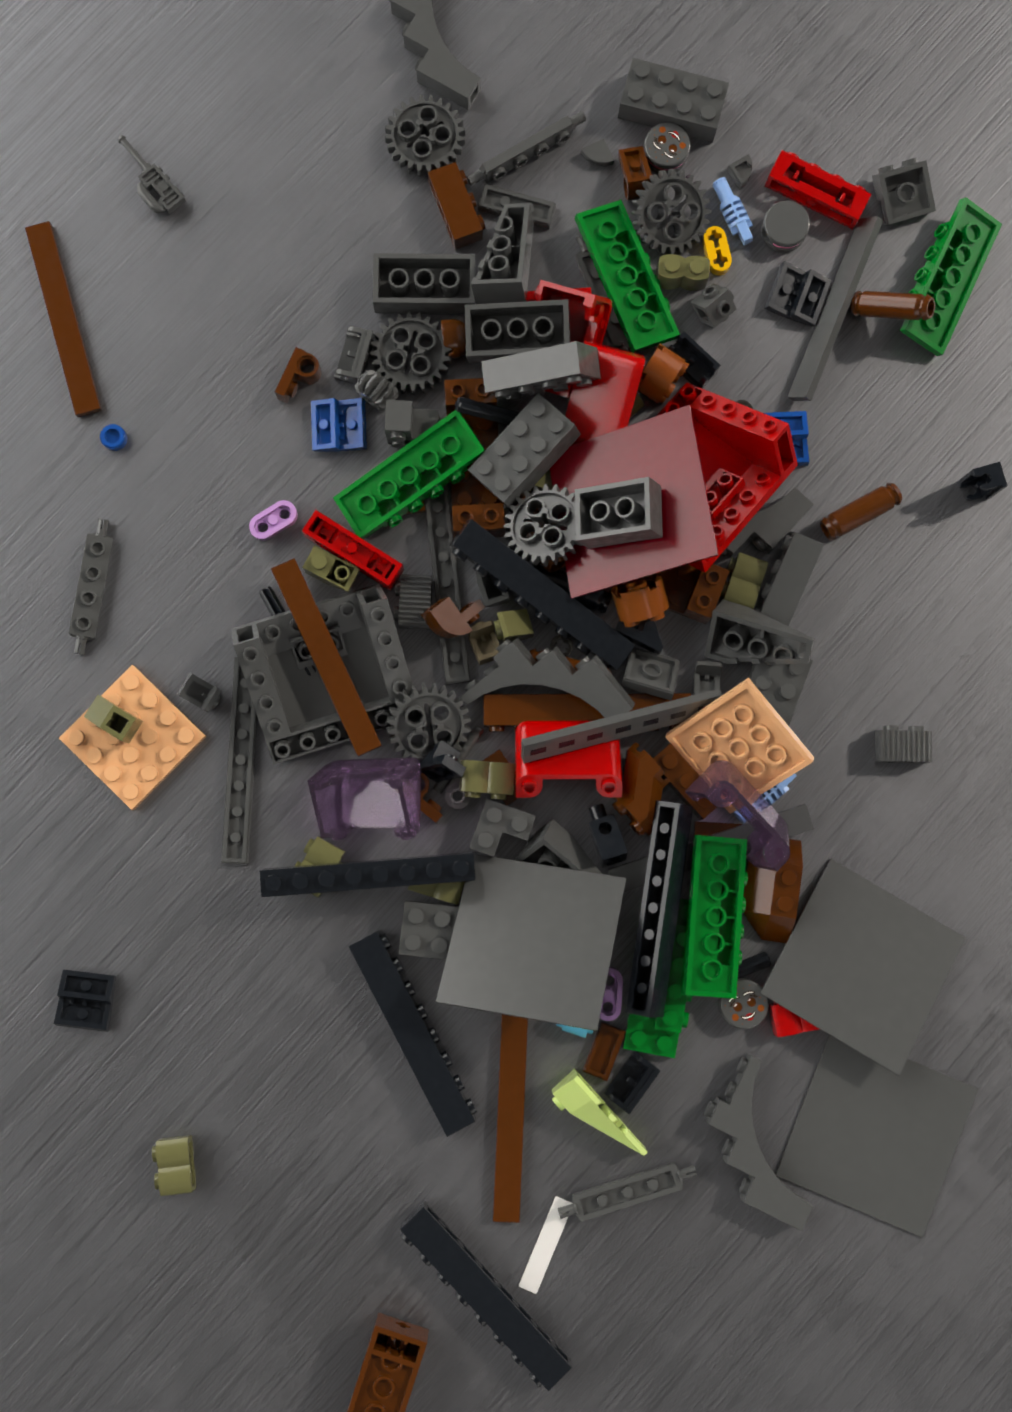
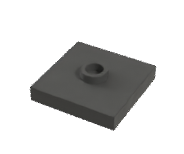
M634 647L628 655L621 686L671 701L674 695L680 660Z

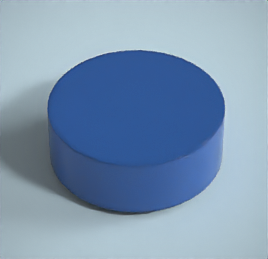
M109 424L102 429L100 440L108 450L118 451L126 445L127 434L119 425Z

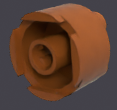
M660 343L655 349L653 356H651L643 368L637 391L657 404H663L673 392L676 382L682 377L689 364L685 362V359Z
M659 574L656 575V578H652V575L624 583V586L619 589L618 586H613L611 589L619 620L624 622L625 627L636 626L640 621L650 619V621L660 620L665 617L664 611L669 608L665 588Z

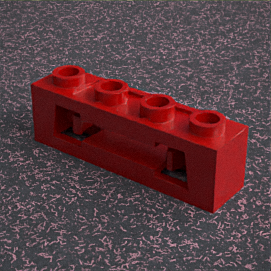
M783 150L778 156L764 186L852 230L871 196V193L867 192L862 186L852 185L844 181L841 176L830 174L822 170L819 165L808 163L800 159L796 154ZM830 209H833V210H835V211H837V212H839V213H841V214H843V215H845V216H842V215H840V214H838V213H836V212H834V211H832V210H830Z
M317 510L314 511L302 529L305 538L329 553L360 568L359 572L390 591L404 571L402 563Z

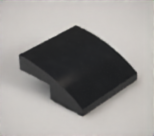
M784 261L780 264L764 309L795 322L815 326L832 280L812 269L806 272Z
M63 969L57 993L59 1001L53 1024L56 1026L108 1032L116 976Z

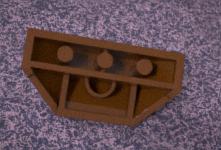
M787 838L761 847L747 859L746 871L748 881L744 887L743 894L746 900V909L743 914L761 940L786 943L796 921L803 871L802 844L800 840Z

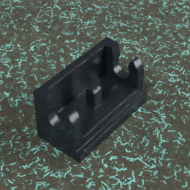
M684 331L679 335L676 343L668 348L685 359V362L689 364L682 376L691 384L702 389L718 373L721 366Z
M1000 462L972 469L957 481L959 488H967L968 486L975 488L974 495L970 494L965 497L968 501L984 497L990 499L1008 486Z
M634 1051L604 1094L630 1115L660 1073V1070L645 1057Z

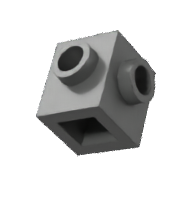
M714 283L706 287L691 302L700 322L713 328L727 320L729 315L737 310L733 302L734 296L727 287L723 288Z

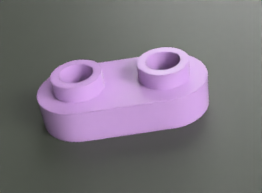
M278 501L251 519L249 523L250 532L257 540L267 541L296 522L298 517L297 510L289 501ZM284 511L289 512V517L286 519L281 518V513ZM267 525V531L260 532V526Z
M609 967L608 976H612L614 982L611 985H606L600 1014V1018L604 1021L615 1020L620 1015L622 1007L623 978L618 970ZM606 1002L612 1004V1009L608 1012L603 1010V1004Z

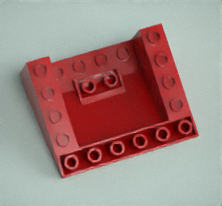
M686 382L657 416L687 405L691 407L719 555L688 565L706 572L797 467L798 463L789 423Z

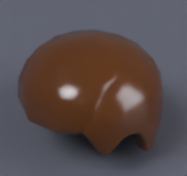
M458 319L441 320L444 346L452 349V353H449L448 356L452 358L463 357L466 354L465 323Z

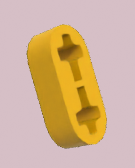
M711 226L704 233L702 245L705 257L710 260L709 271L714 275L722 276L728 272L732 263V257L725 231L721 227ZM711 235H714L715 238H720L716 248L713 240H709ZM717 254H719L721 262H724L723 267H720L719 264H714Z

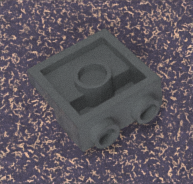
M917 157L901 162L902 167L894 169L893 164L878 168L879 174L872 175L877 201L881 200L885 225L936 211L926 160L917 162Z

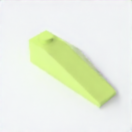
M575 1068L551 1089L554 1095L552 1101L561 1111L566 1108L570 1114L641 1155L645 1156L648 1153L645 1146Z

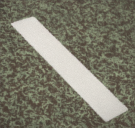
M555 1196L518 1285L519 1287L537 1294L568 1217L560 1219L558 1208L573 1204L572 1202Z

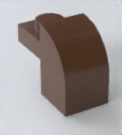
M446 597L438 600L420 615L435 634L444 638H454L473 631L469 624L480 617L478 613L485 606L478 599L469 602L458 610L451 598Z

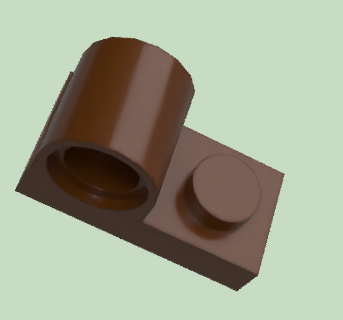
M639 146L618 150V158L623 172L626 200L640 199L636 190H645L642 182L648 181L651 183L650 175H652L644 148Z
M295 348L275 390L278 400L288 403L290 397L293 398L297 393L298 381L308 385L319 381L322 373L315 356L300 348ZM305 366H314V370L312 372H302Z
M421 772L411 773L398 786L396 791L437 824L443 817L439 812L442 807L432 799H429L428 802L423 800L430 790L429 779ZM415 778H421L425 782V787L420 792H414L411 789V782Z

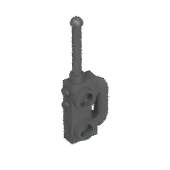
M120 135L118 137V142L142 166L144 172L138 176L140 182L137 185V193L151 210L156 213L167 211L171 214L186 202L184 195L169 181V176L162 173L163 170L160 166L157 167L155 164L150 165V163H146L129 144L125 136ZM154 189L161 197L159 202L148 191Z

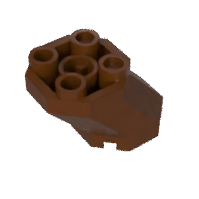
M635 742L626 750L622 774V797H613L615 802L612 806L621 816L627 815L632 821L629 823V826L638 836L643 834L649 836L652 834L656 800L661 801L662 790L670 780L668 777L664 780L661 778L664 774L662 768L644 749L641 752L637 751L636 748L640 745Z

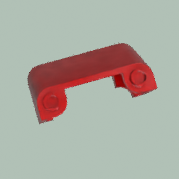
M540 280L534 292V299L536 301L568 299L570 342L578 341L584 343V340L602 344L612 310V301L609 298ZM569 385L568 390L554 392L553 389L545 391L570 398L573 385Z
M584 340V344L597 347L601 379L593 380L592 385L577 387L576 384H573L565 416L576 425L581 435L572 445L628 426L645 364L644 355Z
M524 721L520 723L515 730L516 798L537 796L542 791L543 779H596V789L600 795L609 798L622 797L620 739L524 763L521 758V739L590 721Z

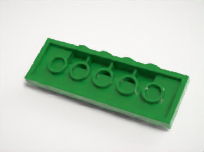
M967 197L959 200L950 221L942 223L936 229L934 236L937 239L934 245L930 246L925 252L924 258L927 261L924 267L920 268L915 274L914 280L917 283L914 289L908 292L932 296L935 300L933 316L926 321L923 319L904 320L900 332L936 356L944 354L1002 226V223Z
M622 199L577 213L574 219L607 296L612 301L613 310L631 351L637 353L658 346L660 343L663 344L678 339L680 333L670 312L669 301L662 294L660 281L657 279V275H654L650 266V257L642 248L640 235L636 234L637 230L632 225Z
M454 410L338 493L333 499L355 534L364 540L382 526L385 528L387 526L390 528L396 527L403 521L402 516L409 511L410 513L419 511L424 506L422 502L428 497L434 499L444 492L443 487L450 482L452 484L460 482L465 477L464 472L468 470L467 466L476 461L485 452V449L463 415Z
M694 835L683 995L736 999L738 967L742 963L740 939L744 936L742 913L746 909V900L743 894L744 887L748 881V874L745 871L747 839Z
M680 898L664 1017H645L628 1013L623 1049L675 1058L679 1033H681L682 1028H687L689 1013L685 1012L686 1001L691 1002L692 996L682 994L689 900Z

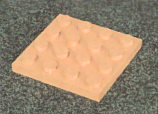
M131 665L101 695L143 721L131 742L126 743L117 739L85 718L84 715L88 709L59 739L131 810H135L207 736L139 669Z
M749 678L668 731L665 736L723 801L721 804L730 814L814 761V756Z

